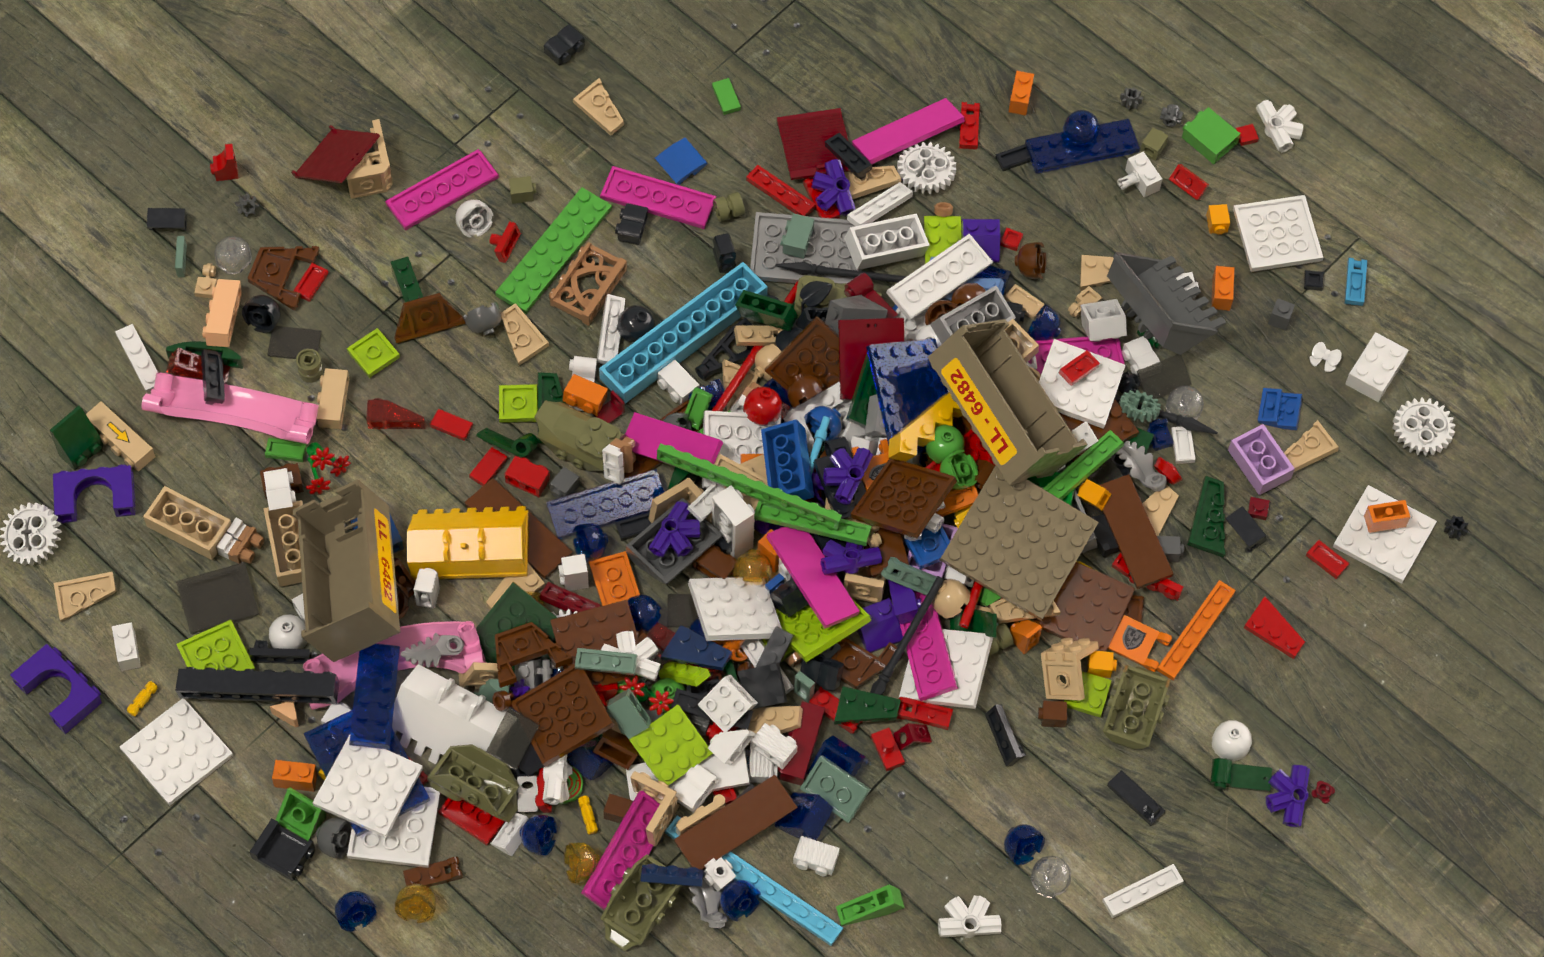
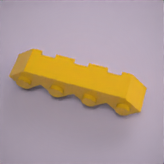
M950 392L940 397L934 404L889 439L888 458L906 462L917 456V446L924 447L929 442L935 441L936 427L940 425L952 426L953 417L959 418L962 416L961 409L952 399Z

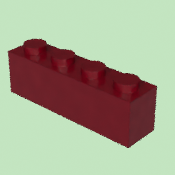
M803 701L801 703V708L803 709L801 727L789 731L788 734L797 743V753L784 769L778 767L777 770L780 773V780L800 786L805 781L825 713V707Z

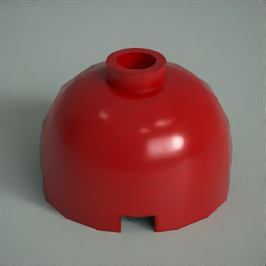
M757 387L751 390L746 396L743 405V412H746L747 418L760 425H768V422L772 421L776 422L782 410V401L779 394L768 387Z

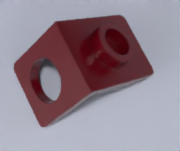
M613 390L610 392L611 400L602 406L597 416L594 415L608 423H612L625 413L624 401Z
M907 723L893 733L900 751L912 743L930 744L932 742L928 728L924 724ZM903 732L906 734V742L904 744L900 741V736Z

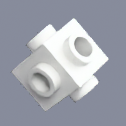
M721 857L717 861L713 858L704 865L706 870L703 871V879L710 887L713 886L717 892L736 877L732 871V865Z

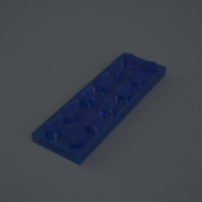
M1129 119L1025 140L1035 173L1138 153L1140 150Z
M657 469L625 478L621 484L611 482L548 501L546 505L557 538L561 539L650 512L652 500L664 493V489Z
M374 644L359 651L349 745L390 749L400 646Z

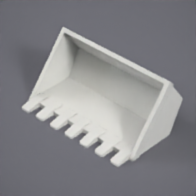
M418 664L400 686L391 713L385 723L388 725L385 737L393 740L397 731L403 733L399 744L404 748L409 746L411 739L416 740L417 745L414 753L422 756L426 747L432 749L428 760L434 764L438 762L441 754L444 755L450 746L473 744L493 757L502 760L506 754L504 744L508 738L522 727V724L517 716L505 710H497L494 704L486 700L484 695L477 696L455 684L454 679L450 678L447 680Z

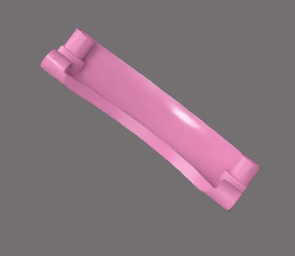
M156 373L154 389H151V394L146 393L142 400V410L244 427L280 439L309 444L319 407L317 404L224 384L225 401L222 404L214 403L209 405L205 404L206 401H204L203 380L174 376L167 373Z
M453 621L401 626L400 633L336 662L321 654L307 660L303 664L304 671H312L314 673L332 672L336 674L340 682L337 703H339L351 692L371 680L399 670L415 668L418 665V661L416 664H412L411 659L406 661L405 657L400 655L401 652L405 651L406 647L411 649L412 644L418 646L419 641L425 644L427 637H430L432 641L435 633L439 636H458L464 643L460 654L441 656L437 667L463 674L467 672L473 662L486 663L474 623L472 621ZM451 643L450 647L452 649H456L457 645L455 643ZM309 703L312 710L331 705Z

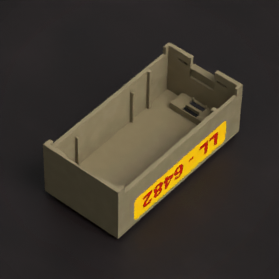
M1006 319L962 325L927 357L931 362L932 368L940 376L941 382L949 390L952 399L961 409L962 415L967 418L973 432L977 434L983 447L992 457L993 463L999 468L1004 480L1009 485L1024 482L1033 476H1036L1037 479L1052 476L1088 444L1084 439L1078 442L1006 333L1005 329L1009 326Z
M360 480L353 481L336 489L338 495L321 503L313 500L293 509V516L298 519L305 629L301 631V636L333 662L400 633L389 505ZM356 518L358 520L348 526L345 525V523ZM355 526H358L357 529L346 533L347 530Z

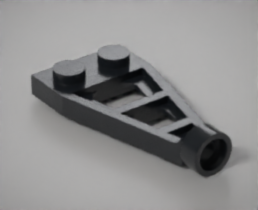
M747 318L734 325L703 360L702 364L695 368L700 379L705 380L712 374L722 371V363H718L715 359V356L721 351H724L730 358L727 361L735 364L745 361L754 346H745L747 349L737 354L733 353L728 346L735 339V326H753Z

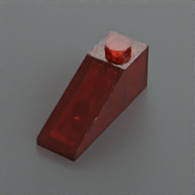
M177 348L169 357L166 372L175 376L203 380L201 356ZM222 364L224 384H227L230 366Z
M380 398L368 400V429L426 428L424 417L388 400Z

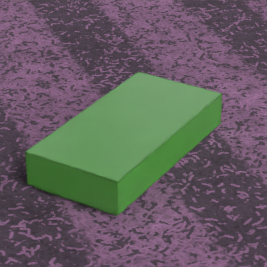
M729 78L712 83V88L723 115L741 110Z
M698 387L694 388L685 411L690 416L687 417L688 421H691L692 427L697 430L702 426L704 411L708 410L713 397L712 394Z
M268 438L265 458L303 462L307 444Z

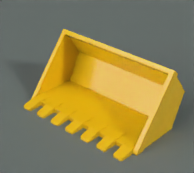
M518 506L516 511H509V507H501L500 511L493 512V507H485L483 512H476L477 508H468L465 513H460V508H453L450 513H444V509H435L433 514H427V509L418 510L417 514H413L407 529V564L410 575L416 580L419 569L431 568L438 573V579L527 576L528 510H526V506Z

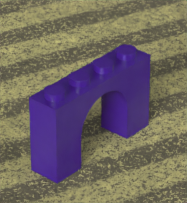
M118 465L117 467L110 468L99 467L91 470L80 469L73 472L60 471L53 474L54 515L58 516L57 521L59 523L77 522V498L85 488L92 485H103L112 491L113 509L116 517L136 515L134 474L131 465Z
M46 644L11 673L10 676L13 682L26 695L48 678L61 677L71 683L69 696L49 713L52 722L66 734L102 703L99 697L101 693L95 686L90 687L87 684L88 680L82 673L77 674L74 671L75 667L69 660L64 661L61 658L62 654L57 648H51Z

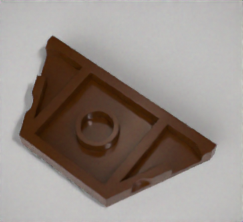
M440 293L403 303L394 339L396 343L465 324V321L460 313Z

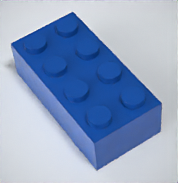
M795 419L761 429L768 486L779 488L790 495L799 496L802 500L813 498L814 491L805 427Z

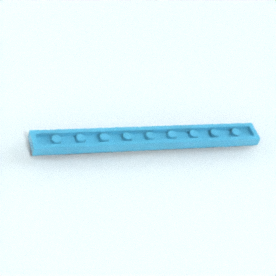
M677 815L665 830V834L673 839L678 837L676 824L681 817ZM730 852L722 857L723 860L726 859L732 865V871L736 875L733 879L734 881L828 945L832 946L843 931V927L734 853Z

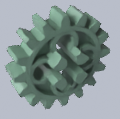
M1129 390V393L1124 392L1119 402L1122 413H1127V417H1134L1135 421L1140 419L1141 422H1144V420L1151 422V419L1156 420L1161 410V404L1158 403V399H1152L1153 395L1148 396L1146 392L1140 393L1139 390H1136V393ZM1139 402L1142 403L1141 410L1137 409Z

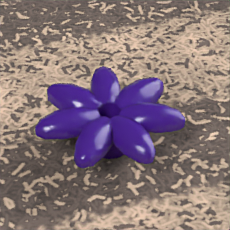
M524 679L514 683L515 687H510L514 694L513 700L527 693L530 689L529 686H524Z

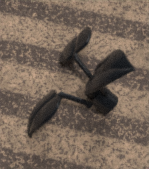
M813 281L806 284L800 291V298L803 300L801 302V313L805 309V304L808 307L819 305L830 293L832 284L821 281ZM767 295V296H766V297H770V298L779 300L777 297L772 296V295ZM796 321L790 331L782 330L776 336L775 342L781 352L803 331L802 328L796 326Z

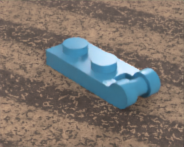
M1348 257L1344 304L1363 306L1367 260L1361 259V261H1357L1354 258Z

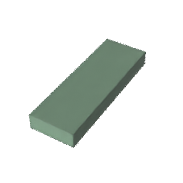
M577 648L575 669L635 675L638 656L637 654Z

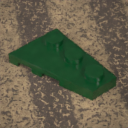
M843 686L834 725L841 724V722L859 723V721L870 720L872 722L894 721L897 718L901 699Z

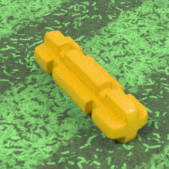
M149 681L144 686L145 689H142L133 700L134 703L127 707V712L135 717L140 712L139 709H142L152 697L151 694L157 691L158 687L152 681Z
M579 797L578 802L587 833L589 835L598 832L589 797Z

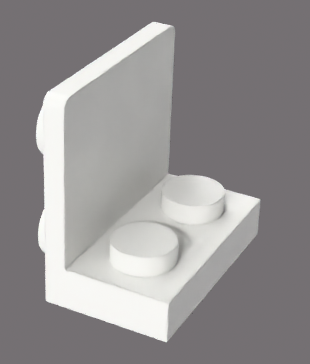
M728 675L698 703V706L723 732H727L748 710L753 709L758 702L731 675Z

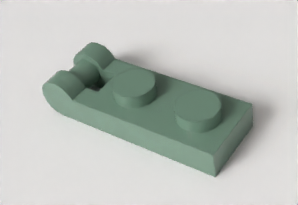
M890 557L888 566L881 572L884 578L925 595L928 594L937 578L932 574L900 562L895 557ZM895 569L899 570L898 573H894L893 571Z

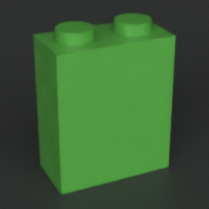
M1208 107L1204 111H1200L1192 122L1188 121L1184 125L1182 138L1212 164H1215L1238 144L1241 133Z

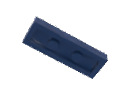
M656 864L642 865L640 882L702 887L704 870L696 867L678 868L673 865L667 867Z

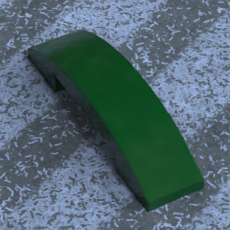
M201 341L182 342L166 347L169 360L187 362L188 355L201 357V352L203 349L222 352L224 367L243 369L241 356L227 347L207 346L206 342Z

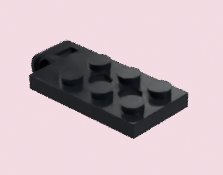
M842 436L826 440L824 442V449L827 456L815 459L813 463L831 510L842 515L841 519L849 520L852 519L850 513L866 492L862 480L852 498L853 502L842 504L834 498L840 485L825 486L823 479L824 468H836L829 459L835 451L844 448L853 459L847 439ZM850 474L851 477L858 478L855 474Z

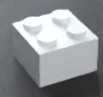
M1117 299L1081 305L1082 326L1090 341L1098 342L1108 338L1117 339L1127 335L1126 315Z

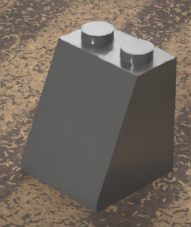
M862 295L830 300L825 324L839 335L838 320L886 318L888 310Z

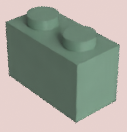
M793 213L791 220L788 219L785 230H787V234L782 236L780 246H783V254L805 258L814 229V218Z
M630 688L611 698L607 704L609 716L616 720L619 730L622 734H626L628 739L649 728L651 718Z

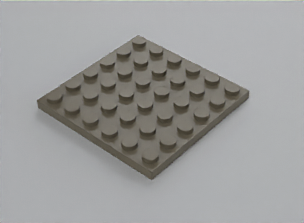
M995 466L941 556L940 561L1041 621L1099 522L1027 479L1024 482L1009 485L1004 480L999 468Z

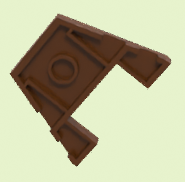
M296 246L295 248L260 247L249 273L248 282L295 311L301 294L284 289L295 260L315 263L320 251L319 246H312V248H303V246Z
M533 622L495 634L500 688L517 682V677L511 668L514 665L545 654L549 655L556 668L573 662L572 656L569 653L566 654L559 644H554L548 635Z
M844 638L837 642L841 649L830 659L844 664L841 680L851 687L858 689L883 671L897 646L889 642L881 655L876 657L849 639Z

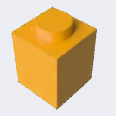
M1227 204L1209 205L1206 214L1209 234L1228 233L1230 219Z
M1086 479L1085 483H1082L1079 487L1077 496L1102 511L1111 493L1098 484Z
M1094 651L1089 654L1087 673L1103 678H1111L1112 671L1116 672L1117 660H1113L1114 652Z

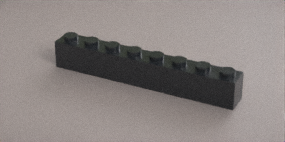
M186 667L185 669H178L175 691L179 698L337 704L340 682L337 675L332 672L314 673L312 671H304L303 673H295L291 670L275 672L273 670L255 671L253 669L236 671L232 668L216 670L210 667L205 669Z

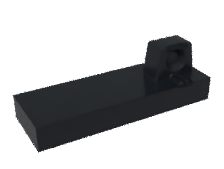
M840 133L825 141V147L860 180L866 177L867 172L872 170V164Z
M203 349L201 352L205 404H222L225 401L222 352Z
M256 640L254 648H250L249 651L252 663L304 664L307 660L311 659L309 649L268 648V642L264 640Z
M1002 704L994 705L985 713L1005 766H1013L1018 760L1024 758L1026 753L1023 746L1017 744Z
M1122 770L1107 784L1118 797L1150 826L1166 811Z

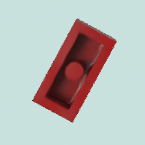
M517 456L513 458L504 474L505 483L539 498L550 480V472L545 466L535 465L527 458Z

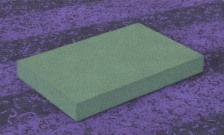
M823 755L819 757L800 787L803 792L847 823L851 822L871 790Z

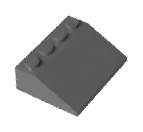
M683 497L679 500V502L683 501L690 506ZM674 505L626 545L627 556L640 569L665 585L723 537L710 522L704 519L700 522V537L687 538L693 546L689 554L678 557L670 546L664 557L654 555L649 550V546L660 530L662 521L668 517ZM692 513L687 518V520H698ZM669 527L667 530L672 531L674 528Z

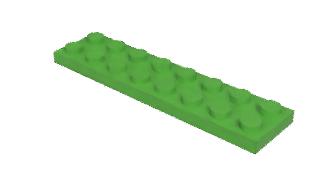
M581 187L495 292L496 296L511 306L516 303L523 313L527 314L611 211L612 205Z

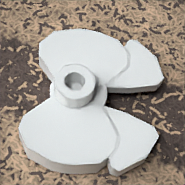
M1318 342L1312 350V356L1309 357L1310 363L1315 367L1322 359L1326 360L1324 371L1332 372L1340 362L1342 353L1338 349L1330 351L1326 349L1323 342Z

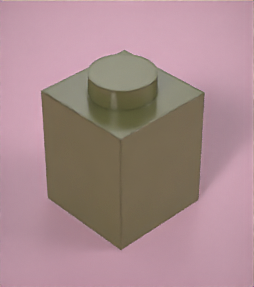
M1152 128L1142 142L1140 153L1144 152L1147 157L1156 161L1167 144L1168 135L1161 130Z
M531 176L509 179L512 204L534 201L533 194H537L536 184L532 183Z

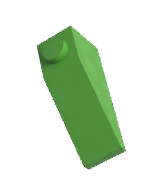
M892 885L884 886L836 906L841 926L885 916L905 908L900 889Z

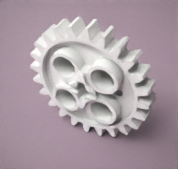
M922 142V146L915 144V148L908 147V151L903 150V155L899 156L897 162V172L901 179H903V184L908 183L909 189L915 187V192L921 189L922 194H924L925 190H928L929 194L932 193V190L938 193L939 188L945 190V186H950L951 181H954L956 162H954V157H950V151L945 152V147L939 149V144L933 147L931 142L928 146Z
M1421 397L1420 402L1414 398L1412 404L1406 401L1405 406L1401 405L1400 409L1397 410L1393 419L1394 425L1392 429L1396 430L1394 436H1400L1397 442H1404L1403 448L1409 446L1410 453L1415 449L1417 455H1419L1420 451H1423L1424 456H1427L1428 451L1434 455L1436 450L1441 453L1442 449H1446L1448 444L1451 443L1455 433V424H1452L1454 418L1448 417L1450 411H1443L1444 405L1440 408L1438 407V401L1431 404L1430 398L1427 402H1424L1423 397Z
M28 503L26 507L21 504L20 511L14 508V515L8 513L10 520L3 521L6 527L0 528V530L4 531L0 538L5 541L0 543V545L6 547L3 552L8 554L7 557L18 564L26 566L28 563L33 566L34 561L41 564V558L48 560L47 554H54L51 550L52 547L58 548L55 541L61 540L57 537V534L62 533L61 530L57 529L61 523L56 521L58 516L53 514L54 511L44 505Z

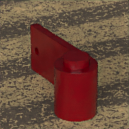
M861 273L844 286V293L847 297L862 295L888 310L886 318L898 317V314L874 290V284L866 273Z

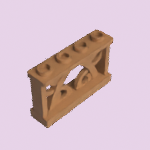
M587 242L585 247L582 246L576 260H572L569 264L567 273L560 277L556 289L553 288L549 294L550 306L582 320V323L589 326L605 303L607 294L612 293L627 271V260L621 257L617 258ZM589 256H595L599 259V265H595L593 258L591 263H587L586 260ZM603 261L613 265L614 267L604 266ZM600 273H602L601 277H606L604 281L599 279ZM595 274V281L600 288L598 290L588 289L580 293L577 279L585 275ZM563 293H569L566 299H572L573 297L575 299L571 302H564L561 300V296ZM592 294L593 298L588 299L586 295ZM578 303L584 311L574 307V305Z

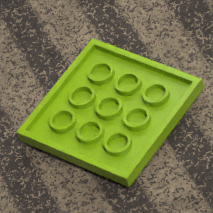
M855 601L854 603L860 611L859 615L824 629L809 604L790 617L776 609L781 628L794 635L790 646L805 662H808L871 621L870 615Z

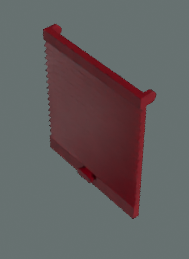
M841 108L777 117L776 119L790 179L814 177L816 172L827 175L825 163L839 159L825 147V141L838 133L848 141ZM841 162L843 171L849 172L850 170Z
M330 125L329 129L331 131L297 172L292 170L291 173L295 178L342 183L355 166L361 162L364 155L378 140L380 135L378 133L340 130Z
M904 318L838 320L840 399L845 400L853 398L868 349L872 348L905 363Z

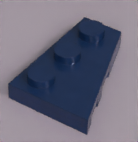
M680 625L660 657L661 660L668 661L669 659L682 664L691 663L699 667L722 671L731 658L732 651L713 641H706L705 637Z

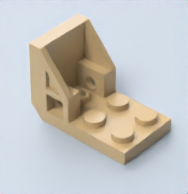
M379 119L372 120L373 128H370L371 133H378L380 135L373 144L375 152L366 153L361 162L347 176L351 199L384 193L393 185Z
M869 566L860 567L857 573H846L844 587L851 598L878 603L883 599L887 579L883 576L872 578Z

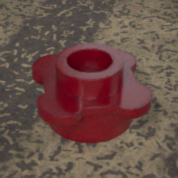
M1318 781L1315 790H1312L1311 795L1313 798H1318L1322 803L1327 804L1330 801V796L1335 793V789L1324 781Z

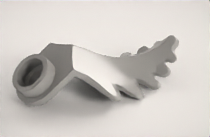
M1126 441L1116 454L1120 455L1119 458L1121 460H1126L1124 462L1125 467L1132 468L1130 475L1139 479L1143 486L1151 488L1153 491L1163 490L1166 487L1167 479L1164 475L1154 471L1153 455L1151 453L1145 455L1144 446L1136 449V442L1130 445V441Z
M435 633L432 641L430 637H427L425 644L422 641L418 642V646L412 644L411 649L406 647L405 651H402L400 655L405 657L406 661L411 659L412 664H416L418 661V664L422 666L425 661L427 668L431 666L432 662L434 667H437L441 656L460 654L464 643L458 636H439ZM455 643L457 645V648L452 649L450 647V644Z
M704 879L702 887L690 886V891L695 894L692 897V902L700 911L701 920L708 922L711 928L724 927L727 917L723 913L718 912V906L722 898L721 892L714 891L715 888L713 886L710 887Z

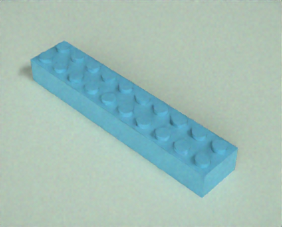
M742 262L600 367V380L611 391L613 390L624 403H627L658 379V372L673 360H676L678 363L682 362L741 318L735 304L743 290L767 296L768 286Z

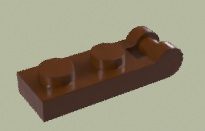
M451 857L444 861L429 864L428 868L416 867L404 870L403 874L407 891L411 892L463 878L462 870H459L458 866L460 864L459 858ZM451 868V873L446 874L445 869Z

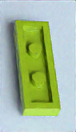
M673 661L666 663L658 672L660 679L671 678L677 683L696 687L711 676L708 669Z

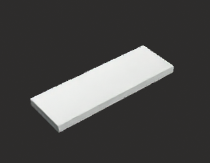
M968 234L888 289L886 293L907 319L911 321L927 310L933 303L940 301L989 267L993 261L973 237Z
M745 748L732 765L725 764L714 754L698 764L717 777L718 783L713 791L750 785ZM646 763L634 764L628 770L626 769L630 800L634 801L637 793L633 791L630 779L634 771L638 773L644 772L652 780L658 782ZM686 773L670 784L669 788L674 790L678 783H682L686 779Z

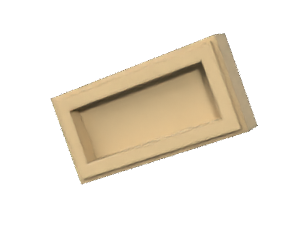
M1017 284L1004 296V299L1008 302L1022 304V310L1025 311V315L1032 320L1045 307L1044 303Z

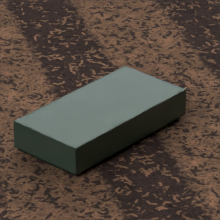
M178 236L176 242L175 270L178 277H185L187 244L184 236Z
M799 671L795 675L794 693L809 703L810 699L814 696L815 682Z

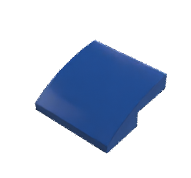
M686 138L674 143L655 158L677 185H680L691 174L695 176L708 164Z
M1263 388L1258 423L1281 429L1297 430L1302 394L1283 393L1282 389Z

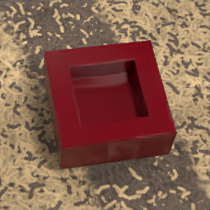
M1250 497L1248 506L1250 516L1266 520L1270 500Z

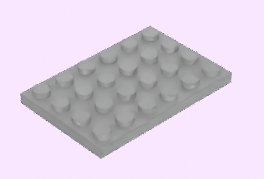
M756 212L750 269L762 281L796 283L799 281V278L805 275L829 278L838 284H847L854 279L852 277L826 274L802 275L775 266V264L807 262L811 265L816 264L830 268L856 270L844 239L849 228L854 227L848 220L810 217L814 218V229L805 258L803 259L783 254V246H780L782 236L787 234V230H785L787 220H791L792 215Z

